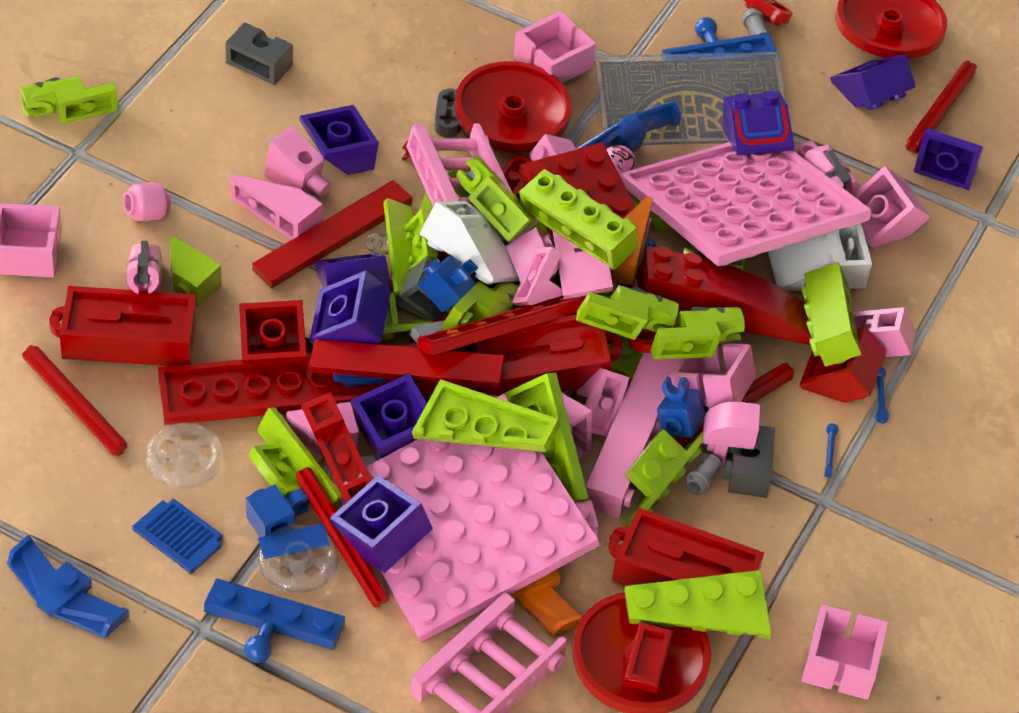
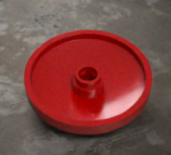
M839 0L835 13V21L839 31L851 44L867 53L883 58L906 55L907 59H916L934 52L942 44L948 24L946 14L936 0Z
M502 61L483 65L470 72L461 81L456 92L455 114L463 130L470 136L474 123H479L484 134L489 139L490 147L497 150L509 152L532 151L544 134L561 137L567 129L571 117V98L564 84L553 74L549 75L544 69L528 63Z
M622 592L608 596L594 604L584 614L577 626L572 654L574 667L580 681L596 699L624 713H668L684 706L699 693L706 681L711 663V645L706 632L694 631L689 627H661L672 630L673 634L657 694L623 685L639 624L629 623L625 593Z

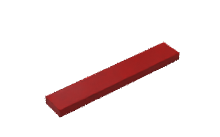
M392 180L253 262L252 270L270 288H273L312 265L316 260L322 259L385 221L383 202L387 198L410 206L413 197Z
M562 295L534 305H526L424 335L417 339L419 350L433 356L577 313L586 296L564 300Z
M315 339L309 369L310 372L395 380L410 374L412 379L418 382L439 383L441 379L456 385L500 389L505 359L504 355L446 351L432 356L414 347Z

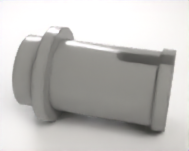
M756 8L746 10L742 16V23L749 29L751 35L768 33L771 38V33L763 21L764 16L762 12Z
M712 454L705 455L695 471L689 472L686 485L691 492L702 494L709 490L711 480L722 468V463L718 457Z

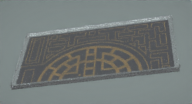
M779 52L601 55L594 57L603 131L633 113H638L670 101H676L681 112L679 125L674 127L672 124L646 132L643 145L728 143L729 140L722 128L724 97L734 96L737 93L750 95L762 94L764 91L780 92L787 103Z

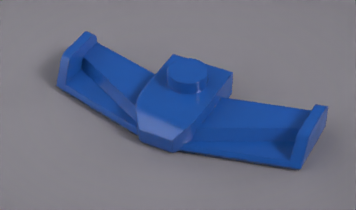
M670 101L638 113H633L579 146L578 149L603 142L605 148L612 145H623L632 152H635L643 145L646 132L672 124L674 127L678 126L681 112L676 101Z
M27 535L11 549L7 565L36 601L37 607L50 617L55 616L106 638L130 616L129 609L120 608L87 594L86 592L92 588L91 579L66 561L55 570L33 542L30 535Z

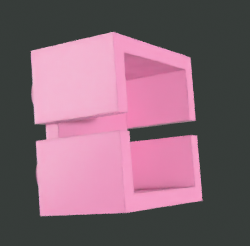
M559 11L516 32L513 57L518 62L538 66L549 75L553 74L562 83H565L593 68L596 43L581 29L576 30V24L563 12Z
M0 203V275L54 278L58 258L57 252H59L62 234L60 206Z
M723 343L722 350L726 373L723 372L719 345L714 357L680 359L670 374L672 384L678 388L680 379L686 377L689 382L688 389L700 390L703 405L708 406V410L725 402H741L756 377L750 344Z
M821 604L801 682L830 690L832 685L839 686L838 692L868 700L876 678L888 622L858 614L851 637H844L851 612Z

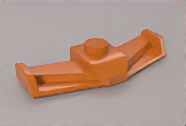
M557 570L510 594L553 637L577 628L583 617L581 614H577L552 589L560 586L561 576Z

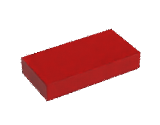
M642 622L639 623L623 685L657 694L673 634L672 630Z

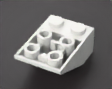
M442 201L435 203L420 232V235L429 240L428 245L441 252H447L460 265L466 260L471 259L478 267L475 271L476 278L486 284L520 281L508 251L495 227L478 209L466 201Z
M861 223L832 231L830 234L819 235L804 242H797L777 250L767 251L775 285L786 291H802L801 287L806 286L804 273L836 262L840 263L849 289L866 288L872 267Z

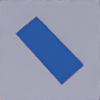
M323 524L258 538L264 559L330 545Z

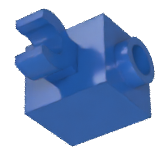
M452 255L442 262L437 258L423 270L426 276L418 285L440 311L444 312L456 304L476 284L470 274L476 271L478 267L471 259L466 260L460 265Z
M666 377L662 383V391L666 397L657 408L661 430L664 429L672 437L693 438L705 417L700 390L688 389L689 382L686 377L680 379L678 388L672 384L671 377Z
M276 485L266 489H259L246 497V518L259 537L295 530V516L309 510L305 503L309 498L303 488L291 492L286 498H284Z

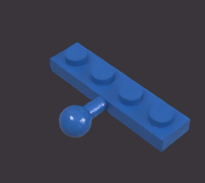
M703 17L697 21L695 32L700 38L705 39L707 43L664 49L661 55L663 62L776 60L777 50L768 33L718 41L715 35L717 32L716 22L710 17Z
M216 578L204 602V612L260 628L258 634L249 638L244 646L245 656L253 663H262L270 657L272 652L270 639L273 632L334 650L345 625V616L218 578Z

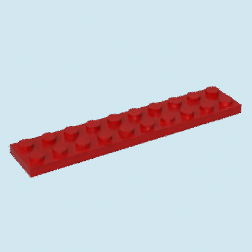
M417 343L392 345L419 348ZM475 346L451 350L477 353ZM306 353L307 359L242 363L241 359L158 367L164 425L264 416L267 409L273 407L280 414H286L289 411L301 410L302 404L329 392L332 393L336 404L351 403L352 399L395 379H386L385 383L344 387L343 382H334L333 374L310 372L309 363L312 353ZM414 381L424 398L432 396L438 383ZM459 385L480 393H484V387Z

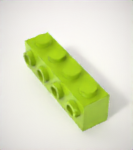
M543 169L519 191L522 208L528 215L608 265L612 270L620 266L639 248L637 228L629 219H622L613 213L607 205L597 203L585 191L577 190L569 185L560 175H553L546 169Z
M836 262L804 273L806 286L801 287L806 301L804 308L809 319L807 326L812 337L809 341L814 356H821L826 367L832 364L843 363L850 358L861 355L849 285L840 263Z

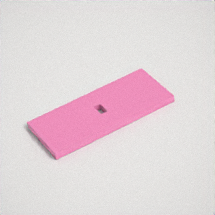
M553 231L555 249L562 252L558 261V268L564 300L587 296L589 292L599 294L614 291L608 265L589 253L582 251L578 246Z

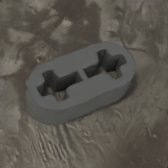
M445 89L438 95L434 128L438 135L445 138L456 136L461 129L455 114L456 89ZM448 102H453V107H447ZM446 119H451V123L445 124Z

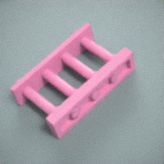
M474 123L470 138L433 139L432 136H429L424 124H413L407 149L433 207L436 202L466 201L475 207L468 197H459L454 190L464 189V187L460 184L457 177L451 178L445 171L471 170L466 164L471 158H442L438 155L437 151L469 150L472 158L475 156L481 157L511 191L489 145V139L484 134L479 123Z
M504 592L412 675L411 695L419 702H422L430 694H437L459 713H507L550 671L556 672L560 669L566 660L565 649L567 640L561 636L553 645L548 647L514 620L515 599ZM506 630L539 656V658L528 668L524 667L491 641L498 631L503 632ZM483 651L515 676L516 679L503 690L468 662L474 653ZM453 673H461L490 696L493 701L482 711H479L449 687L445 681Z

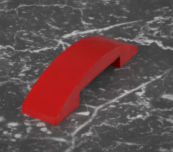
M329 392L302 404L301 407L345 503H347L372 478L348 431L333 395Z

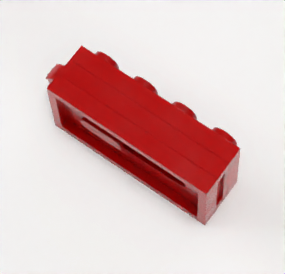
M68 286L65 306L54 309L49 318L50 331L53 335L60 338L62 359L162 366L190 364L196 326V294L154 291L148 294V291L140 290L139 294H137L133 290Z
M577 314L476 342L478 353L504 355L505 359L500 389L484 387L485 394L500 396L546 373L557 374L561 392L577 390L600 368L612 372L611 362L616 361L622 355V341L618 334L576 321Z
M639 507L630 527L623 526L614 529L608 543L609 553L616 558L612 581L625 586L757 571L761 569L765 553Z

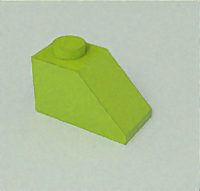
M172 236L169 239L173 291L174 293L196 294V307H199L222 285L221 264Z

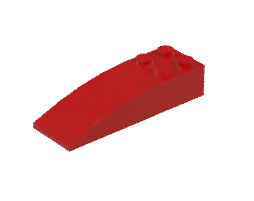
M646 246L637 273V287L648 293L677 302V318L680 311H691L694 306L705 308L739 307L744 316V332L810 345L809 339L812 337L807 326L809 319L804 308L806 302L763 278L730 265L717 266L710 259L700 257L695 253L684 254L671 251L662 246Z

